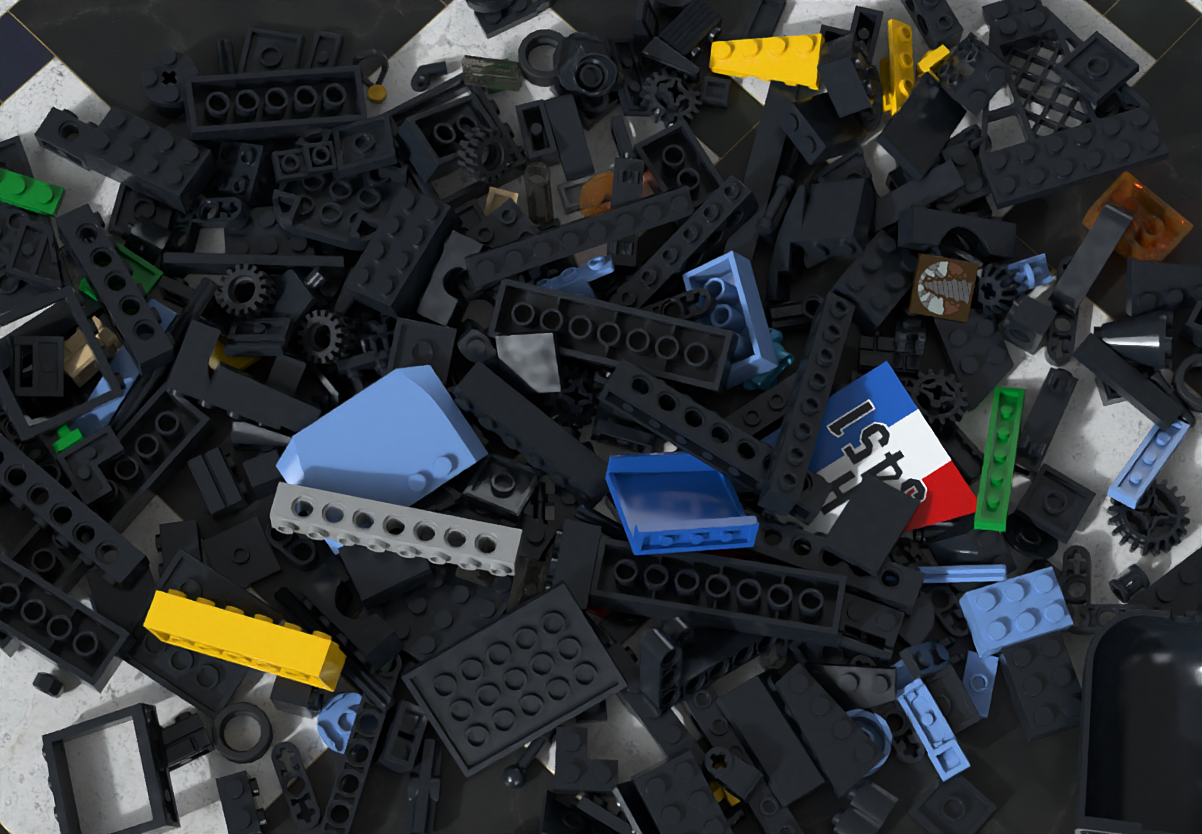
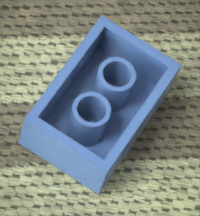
M1052 566L965 592L959 600L979 658L996 654L1001 648L1060 630V633H1064L1073 625Z

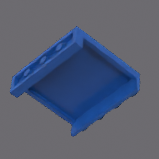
M685 451L610 455L605 479L634 555L754 546L759 522L756 516L745 515L730 478Z

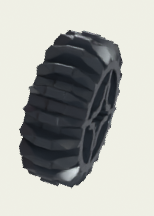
M1155 479L1145 493L1146 498L1142 505H1137L1135 509L1127 507L1112 497L1110 498V502L1113 505L1108 507L1107 513L1113 517L1109 518L1107 523L1110 526H1116L1111 532L1112 536H1122V539L1119 541L1120 546L1125 545L1126 542L1131 544L1129 547L1130 553H1133L1137 547L1140 548L1141 556H1146L1149 549L1154 557L1160 554V550L1168 553L1172 549L1171 545L1177 547L1181 543L1179 537H1184L1187 534L1184 526L1189 525L1190 519L1184 515L1190 511V507L1180 505L1185 501V496H1175L1178 490L1177 486L1172 487L1170 490L1166 488L1168 484L1167 479H1164L1160 484H1157V479ZM1158 500H1160L1168 510L1161 508L1158 504ZM1147 509L1151 513L1150 517H1154L1150 523L1146 516L1143 515ZM1129 522L1137 525L1139 533L1132 528ZM1170 525L1168 533L1158 537H1151L1155 527Z

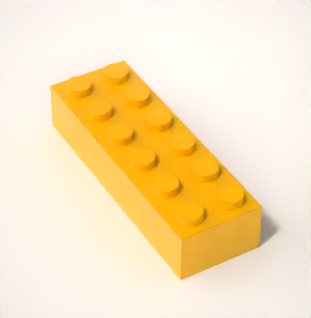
M169 589L168 593L156 590L143 626L162 642L334 692L347 656L339 649V644L331 641L332 637L319 631H314L310 635L302 632L301 627L287 622L283 626L272 624L273 620L260 614H255L254 618L244 615V611L232 606H226L225 610L215 607L214 602L200 597L196 601L186 599V594L177 590Z

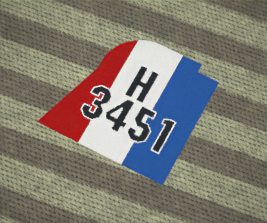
M886 361L828 399L808 467L810 472L821 475L828 483L833 485L819 514L809 526L789 514L786 517L775 513V515L784 524L788 521L801 525L804 531L815 534V532L828 534L866 473L921 501L919 508L904 532L976 512L977 498ZM780 428L760 441L768 443L774 449ZM803 545V547H804L805 549L811 551V550L809 549V547H807L806 545Z

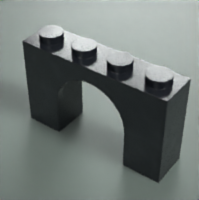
M192 315L166 379L165 387L170 388L169 393L184 399L188 395L199 399L198 404L214 410L217 406L227 410L226 414L232 418L243 420L246 417L254 420L255 426L270 431L272 428L280 430L281 425L207 393V387L211 381L208 363L220 335L221 326ZM285 351L284 356H274L264 380L295 393L307 364L306 359Z

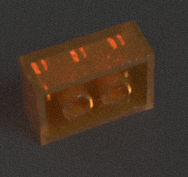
M1127 171L1123 172L1091 206L1082 221V224L1090 230L1110 198H1113L1137 213L1114 250L1126 260L1128 256L1141 260L1152 259L1165 262L1185 241L1194 227L1193 224Z

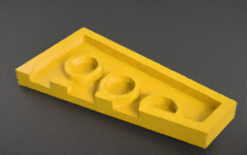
M821 33L712 42L709 68L713 73L742 78L751 76L759 78L760 81L771 82V80H775L790 86L797 87L799 84L809 86L810 89L819 90L821 76L817 70V64L825 39Z

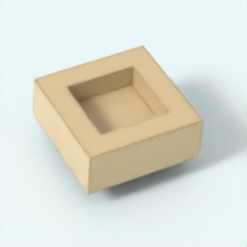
M490 186L483 211L484 214L488 216L510 198L516 203L519 193Z

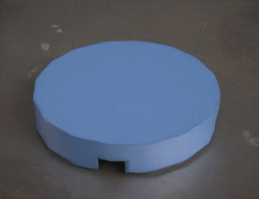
M340 692L330 697L321 706L317 719V730L322 741L331 750L344 754L362 698L361 694ZM373 716L365 717L361 722V729L365 732H372L378 726V720ZM358 746L353 749L351 754L358 753L366 748Z

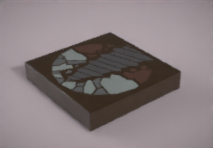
M919 253L908 312L968 322L979 264Z

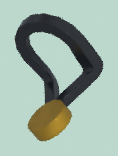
M367 49L358 53L353 58L352 66L359 65L362 60L368 57H378L382 60V69L375 84L361 72L362 82L369 87V100L373 103H381L387 97L386 89L382 86V83L388 72L389 62L385 52L378 49Z

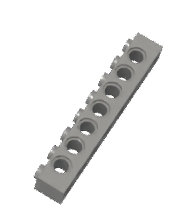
M279 482L270 512L272 528H276L281 533L292 534L296 532L306 534L309 538L315 540L327 538L336 540L339 544L345 546L357 544L367 546L368 549L375 552L387 550L397 552L405 558L417 556L427 558L435 564H445L447 562L457 564L465 570H476V568L487 570L491 574L501 577L506 575L515 576L523 543V530L284 482ZM309 510L312 512L309 516L306 517L298 515L301 511ZM339 516L343 518L341 521L337 523H332L328 521L331 517ZM369 522L373 524L370 528L362 529L358 527L361 523ZM394 528H399L403 530V532L398 535H392L389 533V531ZM424 534H430L433 536V539L423 541L419 537ZM455 540H460L464 542V544L460 547H453L450 545V543ZM485 546H490L495 549L491 553H484L480 551V549Z

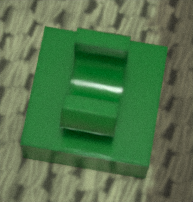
M66 424L56 430L60 439L53 443L52 446L56 453L59 454L85 439L86 436L79 428L70 431Z

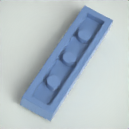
M1176 419L1164 432L1154 424L1109 487L1107 495L1135 509L1187 435L1190 425Z

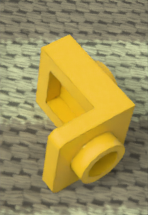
M943 44L936 50L931 49L926 52L921 61L917 63L916 82L927 71L940 82L935 74L950 57V51Z

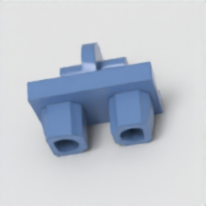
M1045 253L1008 264L1009 273L1012 271L1017 272L1014 279L1016 282L1022 283L1019 288H1016L1018 292L1053 282L1047 266Z

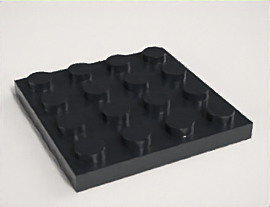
M180 548L126 630L136 642L124 658V661L215 720V717L226 707L251 668L168 644L158 639L143 626L156 590L168 593L169 589L177 590L186 594V599L196 601L198 597L214 602L215 607L224 610L226 606H232L244 611L245 616L254 618L255 614H260L273 620L272 624L276 625L281 623L285 615Z

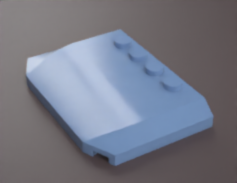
M424 365L393 370L295 434L276 467L289 484L409 507L488 455V452L432 367ZM305 510L308 515L312 513L309 510ZM339 516L331 517L328 521L332 523H337L341 521L343 518ZM369 522L361 523L358 527L362 529L370 528L373 524ZM324 538L335 555L339 553L338 548L344 546L336 540Z

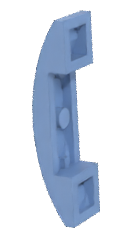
M903 660L890 666L897 667V700L928 751V756L941 779L946 781L969 768L971 764L923 679L914 681Z

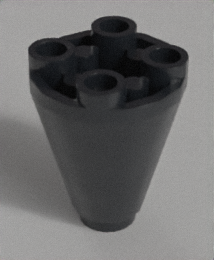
M1160 310L1103 323L1101 327L1094 326L1093 334L1123 359L1157 369H1172L1174 311Z

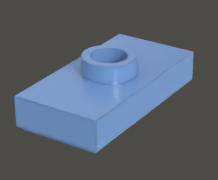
M968 651L962 682L981 718L986 719L989 713L999 657L989 655L979 658L977 652Z

